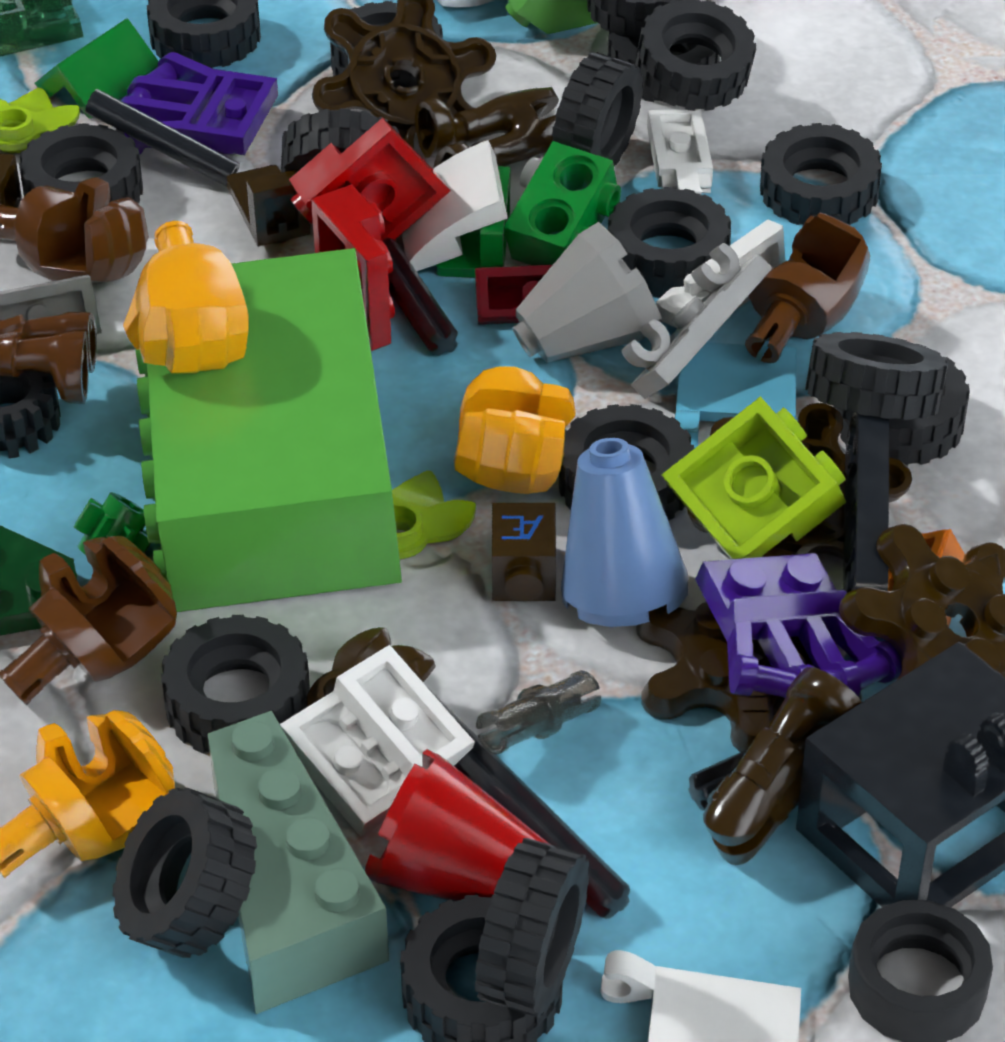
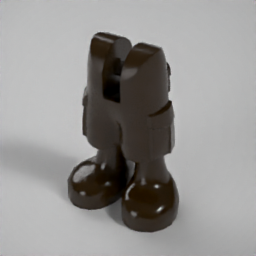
M814 667L804 668L788 687L786 697L769 728L763 727L760 729L731 775L725 776L707 798L708 805L703 813V821L712 836L718 852L728 863L741 865L751 860L768 841L777 827L789 817V813L798 806L806 738L862 703L859 697L847 685L833 675Z

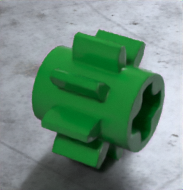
M113 492L109 493L103 505L90 498L73 526L84 534L77 545L78 549L84 554L83 542L99 537L124 536L144 553H146L151 544L148 542L147 533L144 529V509Z

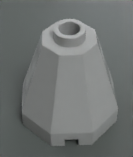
M600 222L578 234L517 307L516 317L519 324L512 327V330L529 357L538 353L548 363L629 344L634 339L640 341L645 338L640 331L645 324L653 319L659 322L662 321V316L646 281L637 267L633 270L629 269L622 259L628 255L619 240Z

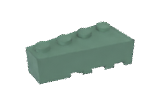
M272 710L208 733L216 799L244 811L243 816L250 818L253 824L251 828L252 834L256 836L257 848L254 852V860H256L255 873L251 877L249 885L251 889L247 900L243 902L238 912L240 914L238 917L255 1013H261L388 962L386 906Z

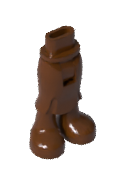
M66 312L60 315L25 320L23 314L0 320V376L18 377L24 371L48 373L52 375L62 400L67 403H86L89 373H93L95 370L97 352L96 321L93 313Z

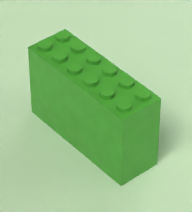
M355 248L231 263L236 272L249 313L248 339L244 358L229 363L225 369L188 374H171L166 366L144 363L140 350L135 348L139 374H145V377L137 378L141 414H147L148 418L139 419L141 444L144 456H150L151 459L141 462L143 485L146 499L152 498L155 501V504L144 505L146 533L149 543L161 544L162 550L153 551V561L161 570V575L171 585L176 611L183 612L402 583L392 487Z

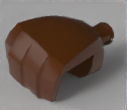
M97 177L81 181L75 192L65 191L48 185L37 186L24 196L20 201L19 208L0 204V224H2L0 240L16 241L18 253L26 265L34 273L49 280L57 281L89 275L92 284H98L124 278L133 273L142 261L149 235L144 208L130 197L114 200L109 203V183Z
M819 213L815 217L810 216L806 220L802 229L794 237L792 254L789 260L772 269L749 294L754 310L762 317L752 334L745 341L746 349L753 357L756 358L764 343L769 341L768 349L761 361L770 364L776 363L791 336L802 339L818 337L833 328L847 315L864 283L871 257L863 236L855 227L823 213Z
M124 536L99 537L83 542L87 561L93 568L92 578L84 586L79 585L73 570L56 553H52L40 560L39 581L42 596L28 609L41 624L42 628L39 631L42 635L23 654L0 671V678L25 705L29 704L57 675L59 676L70 665L74 669L79 666L95 682L110 679L133 667L146 657L175 627L177 611L172 597L171 585L161 575V570L154 562Z

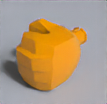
M170 221L162 224L154 234V242L159 252L153 255L144 266L123 323L127 337L136 350H140L144 363L166 366L171 374H188L225 369L229 363L244 358L247 348L249 313L236 272L221 250L214 246L194 243L192 229L187 223Z
M498 366L483 370L467 386L460 407L458 442L454 457L455 471L477 484L500 491L520 494L547 492L556 482L561 469L565 446V428L576 415L574 398L569 389L554 384H543L532 372L518 367Z
M113 710L107 714L86 717L90 741L95 746V755L92 761L85 766H81L78 762L71 740L62 727L53 723L38 729L36 744L37 764L19 776L30 795L28 799L30 806L0 827V874L3 878L9 876L12 871L25 863L26 860L49 846L55 840L60 845L64 843L81 861L98 859L123 849L126 846L124 843L129 833H132L138 823L137 820L143 811H147L153 805V801L160 795L165 796L169 794V790L175 788L173 766L166 758L165 751L134 715L125 711Z

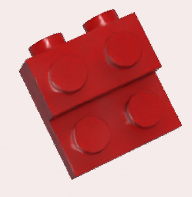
M381 118L342 153L330 143L289 179L297 192L291 198V201L311 224H313L312 198L352 184L369 203H375L381 211L385 223V233L381 235V241L387 237L395 240L451 191L443 179L384 118Z
M352 184L312 198L315 253L355 248L370 349L373 351L391 344L390 319L395 316V307L389 294L388 274L393 271V262L387 246L381 241V235L385 233V223L381 211L375 203H369Z

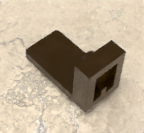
M269 165L230 174L226 177L227 188L258 247L272 243H283L289 239L310 235V222L291 201V198L297 192L289 179L300 169L281 173L277 165Z

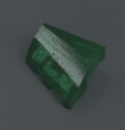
M0 0V56L84 37L80 18L72 5V0Z

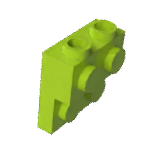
M761 396L662 474L667 485L730 559L762 557L788 535H791L797 542L846 503L839 487L846 479L837 465L824 451H820L817 455L813 456L802 444L801 441L807 435L792 414L784 407L775 413Z

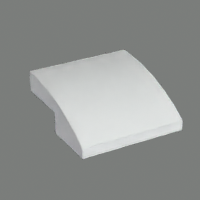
M489 140L452 156L433 169L451 191L402 233L405 255L416 271L463 255L460 241L461 235L507 219L497 160Z
M390 645L336 678L333 692L280 724L311 779L360 837L384 821L392 802L413 765L417 764L422 767V753L426 749L441 755L454 766L473 748L475 742Z

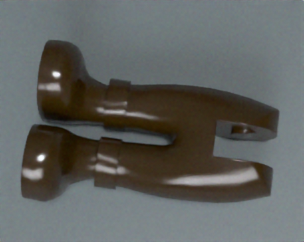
M552 87L519 90L494 98L473 110L468 109L454 114V117L446 104L441 100L434 98L426 99L418 103L415 109V129L420 149L426 159L436 156L434 161L435 168L452 156L468 149V144L493 134L505 133L502 136L489 140L498 166H508L545 153L553 141L552 131L556 115L542 120L539 118L551 112L557 106L559 98Z

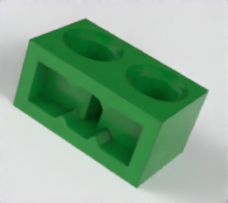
M552 141L504 226L511 259L531 266L553 265L579 233L597 222L602 223L605 216L609 217L610 213L613 214L614 207L621 197V187L617 185L613 160Z

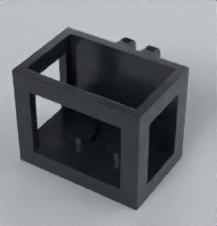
M960 641L806 738L796 830L881 907L902 900H930L952 907L1005 870V832H1003L930 882L935 850L938 844L995 806L1005 813V677ZM867 812L903 843L898 879L841 828Z

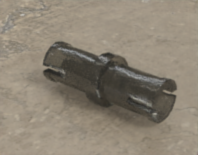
M580 670L548 686L541 684L529 686L518 694L517 700L497 709L483 712L478 716L476 721L477 729H483L492 724L497 726L478 734L479 741L490 753L501 754L510 747L532 737L537 739L548 738L556 734L564 722L584 713L592 712L600 706L601 695H594L585 700L581 699L582 696L599 690V684L589 672Z

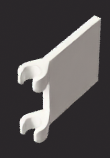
M614 950L608 953L605 959L600 991L606 1001L630 1003L652 999L648 1042H799L801 988L655 966L633 953L621 950Z

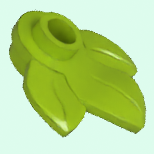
M36 88L10 103L0 99V150L11 154L20 153L27 149L28 143L41 137L40 134L57 130L61 126H74L79 119V106L61 105L53 107L48 95L42 88Z
M430 470L424 471L392 489L396 530L405 531L397 533L400 559L415 556L429 543L446 542L459 537L471 526L475 518L476 503L468 500L444 501L440 484L435 474Z

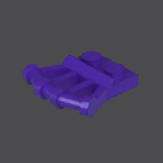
M170 52L159 60L158 67L146 76L140 75L135 77L127 89L128 96L121 98L120 101L221 154L245 155L278 97L277 78L212 69L178 53ZM131 137L135 142L136 148H138L139 155L142 154L145 148H152Z
M816 553L702 562L695 581L727 641L729 688L732 694L749 697L755 691L785 698L790 684L806 667H815L833 675L847 685L857 696H859L861 690L876 682L886 684L899 678L902 672V660L892 644L887 641L879 642L873 636L857 634L849 629L841 619L839 605L847 592L843 589L836 590ZM798 636L813 666L810 664L804 665L790 637ZM758 639L772 667L759 665L757 657L753 656L752 640ZM835 642H836L856 663H854V662H852V661H844V659H843V657H842L840 651L838 650V648H837Z

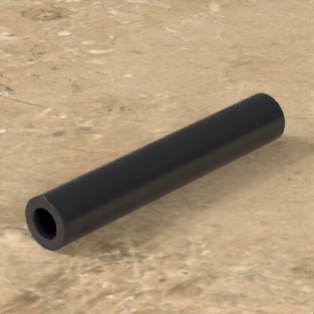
M99 89L92 93L85 108L87 114L226 187V177L237 173L240 163Z

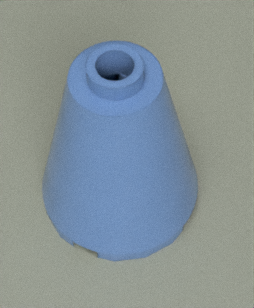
M619 438L598 440L578 458L561 580V594L564 606L567 609L569 605L577 608L578 619L586 623L607 627L636 626L650 622L648 611L667 604V613L669 614L676 610L688 596V572L643 453L637 447Z

